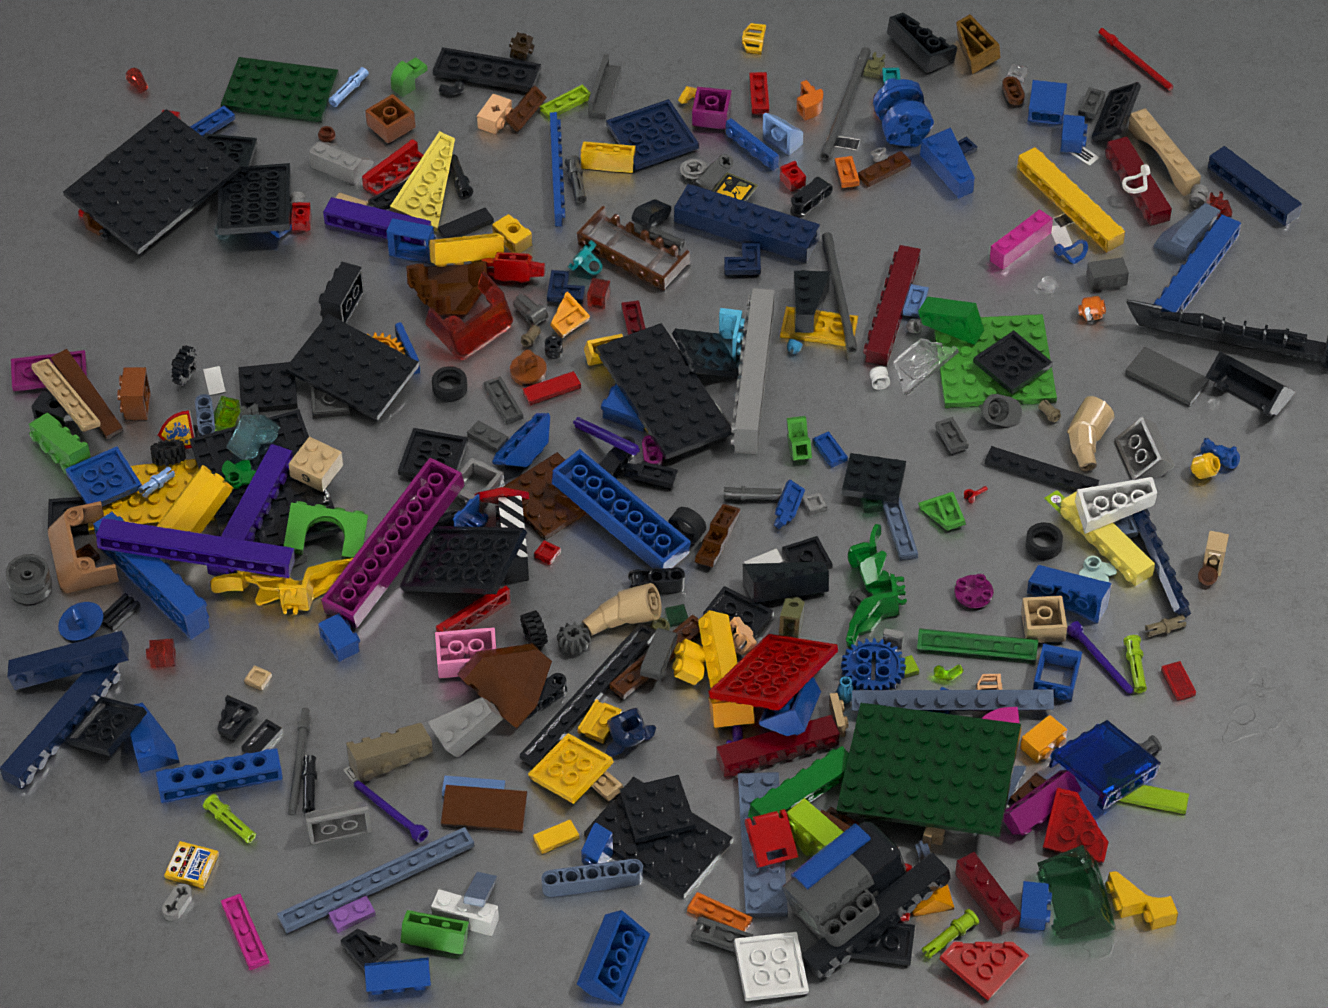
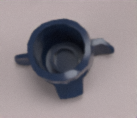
M638 708L629 709L608 719L607 724L613 742L607 746L605 754L609 756L619 755L624 751L625 747L635 746L643 740H650L655 734L656 726H645Z

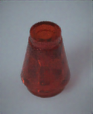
M134 67L126 72V80L140 93L148 89L141 70Z

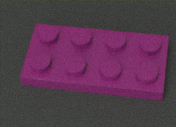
M85 350L70 352L87 376ZM55 354L11 359L13 391L46 388L32 370V364L45 359L51 361V357Z

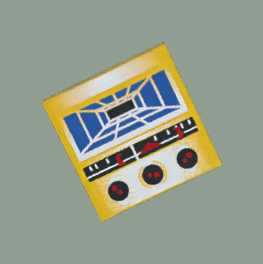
M179 841L164 874L165 879L204 889L217 861L219 852Z

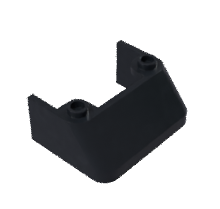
M1219 351L1205 378L1215 382L1213 386L1222 391L1226 388L1263 408L1261 412L1270 417L1272 414L1277 415L1295 393L1294 390Z

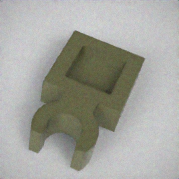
M874 52L872 60L868 59L863 76L880 79L882 68H885V54L878 58L876 57L877 52Z

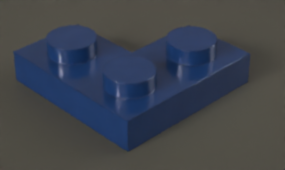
M742 243V257H724L725 275H761L760 243Z
M551 270L547 302L561 303L565 293L568 291L579 304H583L585 286L568 285L569 271Z

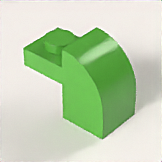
M416 57L407 63L401 61L392 72L391 89L401 97H405L416 89L415 79L428 71L427 65Z
M806 417L786 418L787 441L793 461L812 458L811 440L808 437Z

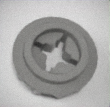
M700 159L686 160L680 166L681 176L685 177L686 180L691 179L694 181L704 172L708 165Z

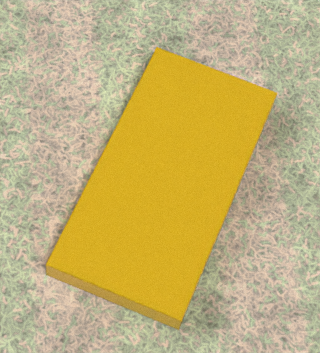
M786 306L780 338L846 346L840 313L821 311L814 332L799 333L795 332L794 307ZM849 315L855 336L858 316Z

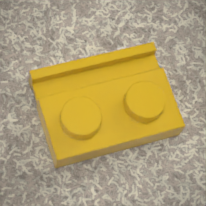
M596 699L577 728V732L579 734L583 733L586 737L604 744L610 734L607 720L622 713V709L605 702L601 703Z

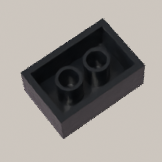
M341 262L339 267L334 270L331 281L327 282L326 290L319 297L322 320L329 314L347 324L365 292L361 266Z

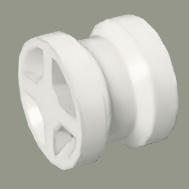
M879 366L870 371V378L874 389L882 390L890 385L887 368Z

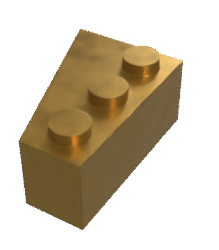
M971 14L956 22L957 35L972 74L1001 58L999 43Z

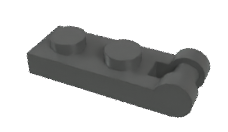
M704 917L698 918L696 922L697 928L691 934V938L696 941H703L735 952L734 939L753 937L751 933ZM710 929L709 933L704 932V930Z

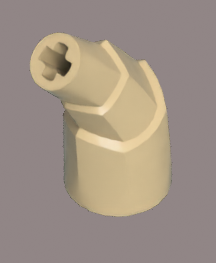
M1088 396L1084 399L1067 430L1072 453L1075 454L1081 471H1091L1097 467L1095 458L1096 442L1101 439L1115 417L1112 408L1105 401L1094 396Z
M652 583L618 591L616 596L601 604L597 610L586 617L581 623H583L584 628H588L589 635L593 636L608 627L613 628L624 623L635 624L658 620L662 611L660 594Z

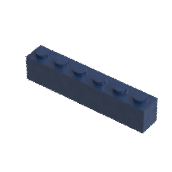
M1223 146L1209 156L1208 169L1281 224L1287 226L1300 217L1302 203L1280 188L1226 146Z
M121 630L8 660L7 677L14 690L129 661V643Z

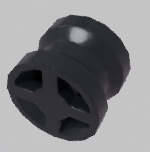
M555 335L547 337L544 341L545 355L551 359L561 357L563 354L562 339Z

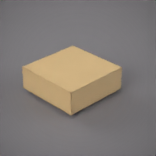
M254 665L244 679V683L262 691L271 679L272 673Z

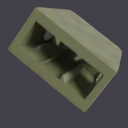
M800 598L785 599L780 614L779 635L800 638L805 602ZM791 622L794 623L792 629L787 626Z

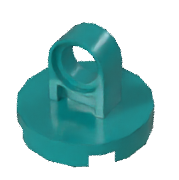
M590 240L588 242L590 246L585 245L573 258L574 264L569 263L567 266L572 271L581 265L592 275L601 272V261L591 253L597 244ZM592 261L599 263L597 271L589 269V264Z

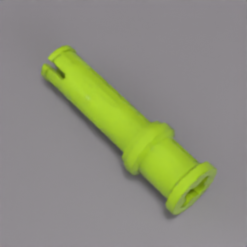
M1129 635L1123 639L1124 645L1127 648L1126 659L1130 661L1134 691L1136 693H1143L1147 690L1142 665L1144 654L1140 648L1141 637Z
M211 794L204 801L203 808L212 812L216 820L226 823L246 843H251L255 839L256 833L231 812L228 804H223L216 794ZM233 822H235L239 827H241L242 830L239 829Z
M966 909L964 911L965 914L951 921L949 928L921 948L923 953L927 952L924 955L928 959H931L933 955L956 937L964 936L966 931L973 925L977 926L979 924V919L972 910Z

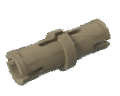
M1180 615L1168 620L1164 618L1160 622L1145 625V631L1153 629V631L1146 634L1148 637H1152L1161 633L1168 634L1171 630L1186 627V622L1178 623V621L1185 620V617Z

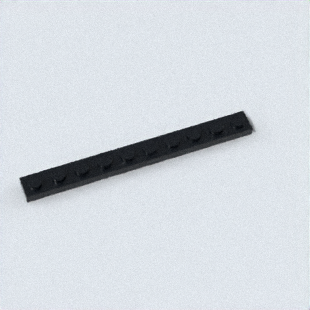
M639 623L520 753V759L535 767L583 718L595 700H599L610 688L609 684L622 674L651 643L656 631L643 623Z

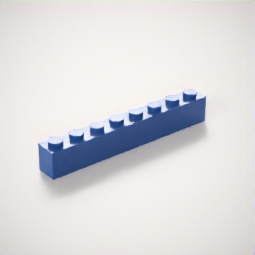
M1223 214L1218 220L1213 222L1211 230L1205 233L1203 241L1198 242L1195 252L1189 254L1185 265H1181L1178 275L1172 277L1168 288H1164L1161 298L1155 300V305L1162 306L1161 312L1180 313V309L1185 310L1239 236L1241 222Z

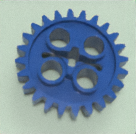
M865 638V643L858 640L857 646L851 644V650L846 649L841 662L842 675L851 678L852 686H856V690H890V687L896 689V684H901V680L905 676V658H902V652H897V646L891 648V642L885 645L884 639H881L878 643L875 638H873L872 642ZM873 653L876 654L875 680H871Z

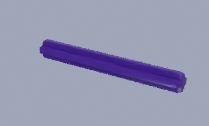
M577 417L573 421L576 428L635 456L640 452L637 444L581 417Z

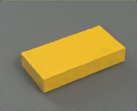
M571 819L533 835V839L542 854L580 839L579 833Z

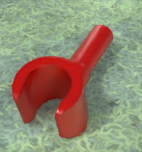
M984 486L977 491L967 489L964 491V498L971 496L968 498V502L972 504L976 500L975 497L987 491L988 488Z

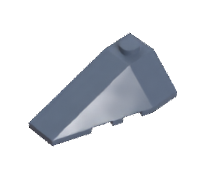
M1204 203L1165 230L1155 242L1154 247L1186 261L1189 254L1192 253L1198 242H1200L1219 216L1221 210Z

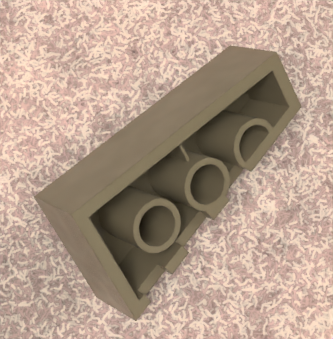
M422 723L399 728L393 734L388 732L380 733V737L370 739V737L362 738L360 743L354 744L353 741L346 743L349 766L360 782L370 781L378 775L388 773L394 768L406 765L412 760L425 757L433 752L432 740Z

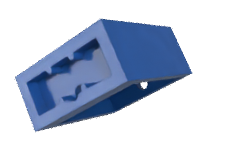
M392 218L386 231L389 256L430 264L429 240L436 239L433 226ZM401 236L425 240L426 246L402 242Z
M1043 644L1033 690H1053L1054 698L1072 701L1082 652ZM1049 663L1073 668L1070 686L1042 681L1044 664Z

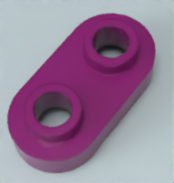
M645 436L642 439L644 462L662 465V453L651 436Z

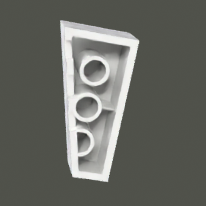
M1153 477L1077 489L1075 504L1084 533H1089L1154 506L1157 490Z

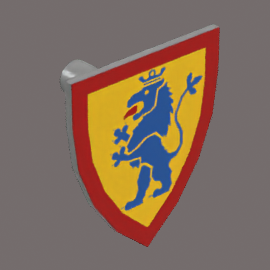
M190 410L182 411L169 417L162 425L157 436L163 441H170L171 439L183 441L185 449L191 448L189 439L195 437L194 432L198 431V427L192 423Z

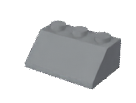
M318 141L309 151L310 167L352 185H356L374 164L373 160L329 142Z
M1143 416L1114 438L1132 480L1153 477V479L1159 478L1175 466L1156 423Z
M366 801L353 802L348 805L333 806L329 809L305 813L311 845L372 832Z

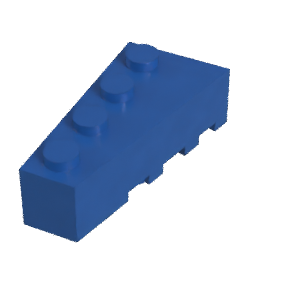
M951 127L922 139L920 156L959 199L973 193L975 177Z
M1038 565L1028 581L1027 593L1035 597L1062 596L1064 609L1099 623L1108 608L1112 583Z

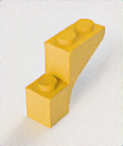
M1109 872L1108 880L1105 882L1106 890L1108 893H1111L1113 907L1115 911L1119 912L1121 918L1143 913L1146 923L1150 924L1152 930L1176 924L1178 911L1171 896L1162 898L1148 896L1119 872Z

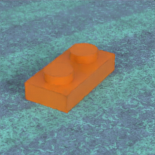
M853 157L835 158V166L841 187L859 186L860 181Z

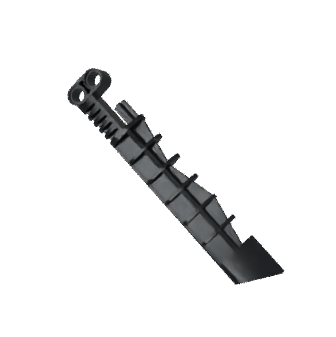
M1128 299L1126 301L1139 326L1258 349L1260 351L1279 353L1284 356L1286 354H1289L1290 357L1296 355V358L1301 356L1305 360L1307 358H1310L1311 361L1317 359V362H1321L1323 367L1328 369V336L1325 343L1307 339V334L1292 332L1288 328L1286 330L1268 329L1266 324L1265 329L1246 326L1247 321H1244L1243 326L1226 322V317L1220 320L1204 313H1183V309H1180V313L1161 312V305Z

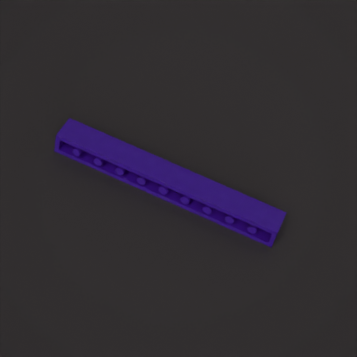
M103 518L96 534L97 548L283 578H290L295 562L294 548L114 519Z

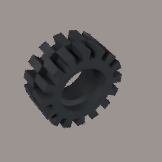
M174 439L170 441L164 440V442L158 441V443L150 446L152 463H155V465H175V463L179 464L186 459L183 441H174Z
M537 610L522 614L520 616L521 627L523 628L527 643H533L536 647L547 644L546 629Z

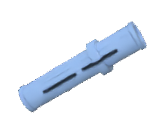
M361 67L354 75H351L348 81L328 99L329 103L333 107H337L340 102L355 88H358L360 83L369 76L367 69Z

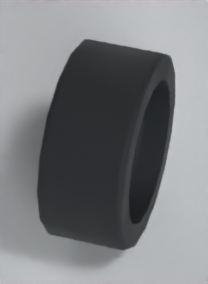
M454 366L442 367L432 376L433 393L442 401L452 402L459 400L467 392V377L460 368ZM447 379H455L460 382L459 386L452 389H445L439 386L440 382Z
M688 507L677 508L668 520V523L688 538L691 543H696L706 531L704 519L700 514Z
M1036 523L1027 531L1025 546L1030 555L1037 559H1052L1061 552L1063 535L1061 530L1051 523ZM1045 535L1053 538L1056 543L1049 547L1037 545L1033 538Z

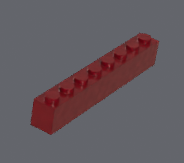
M899 245L898 252H894L892 260L894 264H890L888 272L890 277H886L884 284L886 289L885 291L882 290L880 301L882 302L877 305V317H873L872 321L873 330H869L867 340L869 343H865L863 354H866V362L888 365L903 317V309L909 289L914 282L920 263L921 249Z

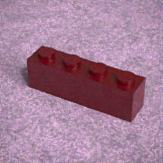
M972 852L957 860L956 876L999 934L1002 936L1018 928L1021 913L976 853Z

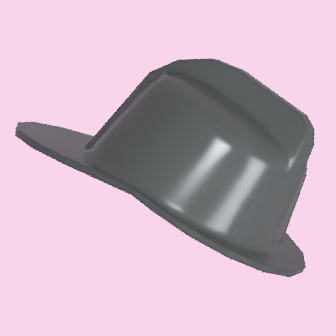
M1000 394L988 396L979 406L982 415L991 424L1011 427L1016 425L1022 416L1020 403L1012 397Z

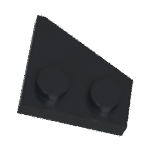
M227 695L225 697V709H222L221 720L217 730L220 735L235 741L258 715L259 711L257 707Z
M358 928L340 940L341 945L364 972L365 963L383 962L399 951L396 944L392 943L390 945L383 942L380 937L369 935Z

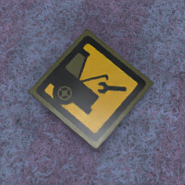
M727 172L713 191L747 201L758 185Z

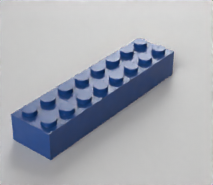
M581 449L553 470L552 484L653 569L673 568L689 554L691 541Z
M113 512L103 517L105 519L124 521L122 517H117ZM103 518L93 523L95 534H97ZM100 549L190 640L210 628L208 621L210 617L206 610V601L202 597H198L194 589L190 585L187 586L178 573L175 574L167 562H163L160 558Z

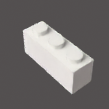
M438 889L431 905L432 915L469 922L468 930L488 936L493 935L499 921L498 906L486 903L484 907L464 904V896Z

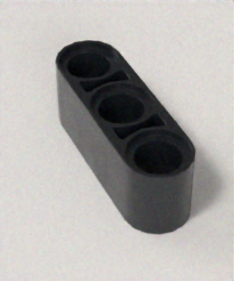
M653 199L636 207L631 219L635 223L650 228L665 221L669 217L672 208L666 203Z

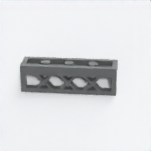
M608 54L603 56L588 100V114L590 117L606 119L621 74V66L609 64Z

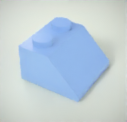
M763 114L764 141L789 156L803 145V131L776 115Z

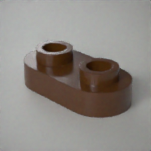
M1012 76L1004 78L1002 89L1008 103L1011 105H1021L1024 102L1025 93L1020 81Z

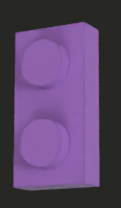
M364 896L329 912L328 915L337 933L376 916V913L367 896Z

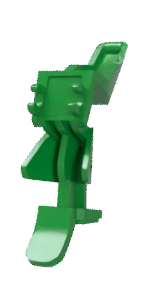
M880 524L874 525L869 543L862 542L851 546L847 555L848 562L852 568L860 567V575L864 587L868 593L873 595L861 601L849 623L846 644L849 649H851V644H856L859 635L871 633L882 619L900 615L899 605L907 603V599H899V596L906 595V591H904L905 585H897L898 582H904V577H895V574L891 573L889 576V573L883 570L887 553L885 551L877 553V544L881 536Z

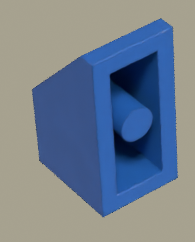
M598 823L593 825L581 850V858L584 865L605 863L613 856L612 832Z

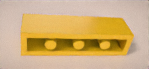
M499 233L429 240L430 262L434 263L437 267H445L448 263L462 265L467 261L476 263L481 262L483 258H494L497 252H504V236Z
M709 610L698 620L709 683L712 688L737 664V657L729 616Z

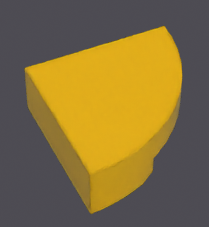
M686 86L678 101L681 104L688 103V100L693 97L695 98L697 88Z

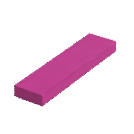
M241 894L221 900V905L249 970L269 964V958Z

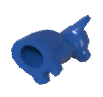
M1204 438V442H1202L1200 447L1201 452L1197 454L1210 452L1219 458L1222 465L1231 469L1236 468L1240 462V454L1237 451V447L1227 448L1223 445H1215L1209 438Z

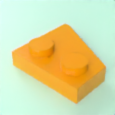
M567 291L550 326L561 338H564L590 319V315Z

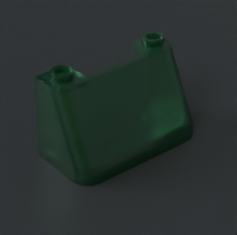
M1084 845L1037 863L1039 881L1049 884V892H1052V904L1056 919L1053 920L1054 924L1051 925V928L1056 937L1059 936L1060 939L1108 933L1116 930L1099 866Z

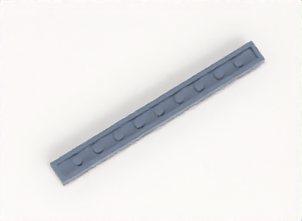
M852 690V712L859 711L860 703L921 711H994L1004 707H1018V711H1053L1054 692L1053 690Z
M463 827L277 913V917L285 932L289 933L328 915L329 912L364 896L376 893L475 847L474 841L467 829Z

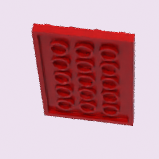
M768 634L708 691L709 698L751 705L753 707L780 710L838 652V645Z

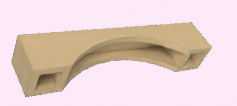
M1146 108L1131 113L1128 129L1137 140H1142L1155 149L1165 163L1172 181L1183 196L1190 194L1192 187L1200 184L1201 175Z

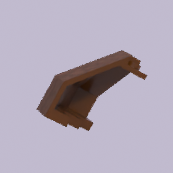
M486 261L462 265H447L445 267L424 266V264L406 266L407 284L411 289H415L418 293L417 296L424 305L430 307V312L433 316L456 317L467 315L492 281L487 279Z
M533 643L477 651L459 671L458 676L468 686L473 688L480 697L494 704L501 716L517 729L537 706L552 661Z

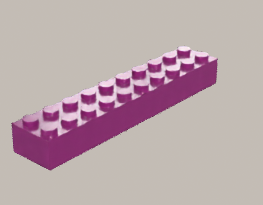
M432 458L428 459L321 599L325 613L331 616L339 613L343 620L347 619L350 626L358 628L465 485L462 472Z

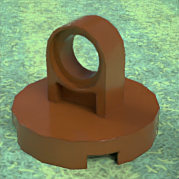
M531 350L522 352L510 365L511 378L519 385L524 383L532 386L542 382L546 377V362Z

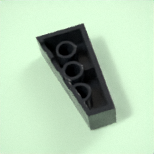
M904 12L889 18L887 34L926 73L954 63L957 46L954 44L950 46L946 43V39L936 37L932 34V30L922 28L918 21Z
M794 271L795 332H814L823 302H825L826 294L829 291L830 271Z
M824 562L743 564V585L754 603L829 592V570Z

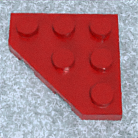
M1057 787L1043 849L1104 863L1109 844L1107 838L1103 835L1078 792Z
M953 942L939 959L989 1001L1028 959L1029 955L1014 942Z

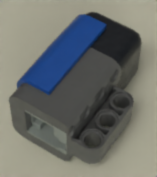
M870 821L863 822L859 825L853 824L791 874L792 879L785 883L782 889L795 915L819 939L824 937L830 945L839 947L879 916L880 911L875 897L906 873V866L897 845L875 824Z

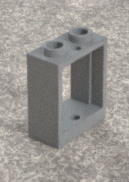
M471 458L460 471L462 472L464 483L473 472L491 480L483 491L504 486V472L485 464L483 461ZM462 489L453 500V503L464 508L466 503L475 497V494ZM479 501L480 513H482L489 503Z

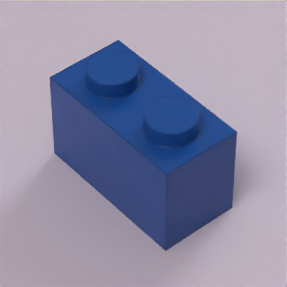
M1064 115L1060 152L1081 153L1082 147H1086L1087 136H1083V134H1087L1088 124H1084L1085 116Z
M339 613L318 623L321 638L338 662L360 652L359 636L356 632L353 633L351 631L347 619L343 620Z
M1023 881L1019 928L1044 931L1045 924L1050 923L1051 910H1047V905H1051L1052 892H1048L1049 884Z

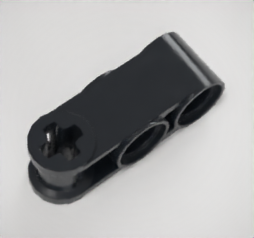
M819 176L815 177L812 182L791 197L792 207L790 214L798 218L804 217L831 195L833 185Z
M630 436L622 437L630 442L635 443V440ZM614 446L599 465L617 479L624 472L626 462L630 463L635 456Z
M679 567L635 569L628 573V578L631 582L629 588L652 583L656 586L659 594L679 593L685 588V572Z
M554 673L546 678L538 704L526 719L532 718L536 713L548 708L554 702L567 695L565 675Z

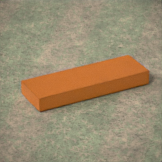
M699 892L695 894L687 907V912L698 917H704L745 932L753 921V917Z

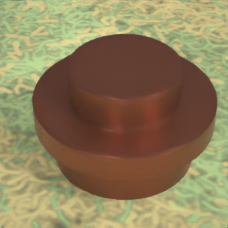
M324 126L318 132V138L323 142H330L336 137L335 131L330 126Z

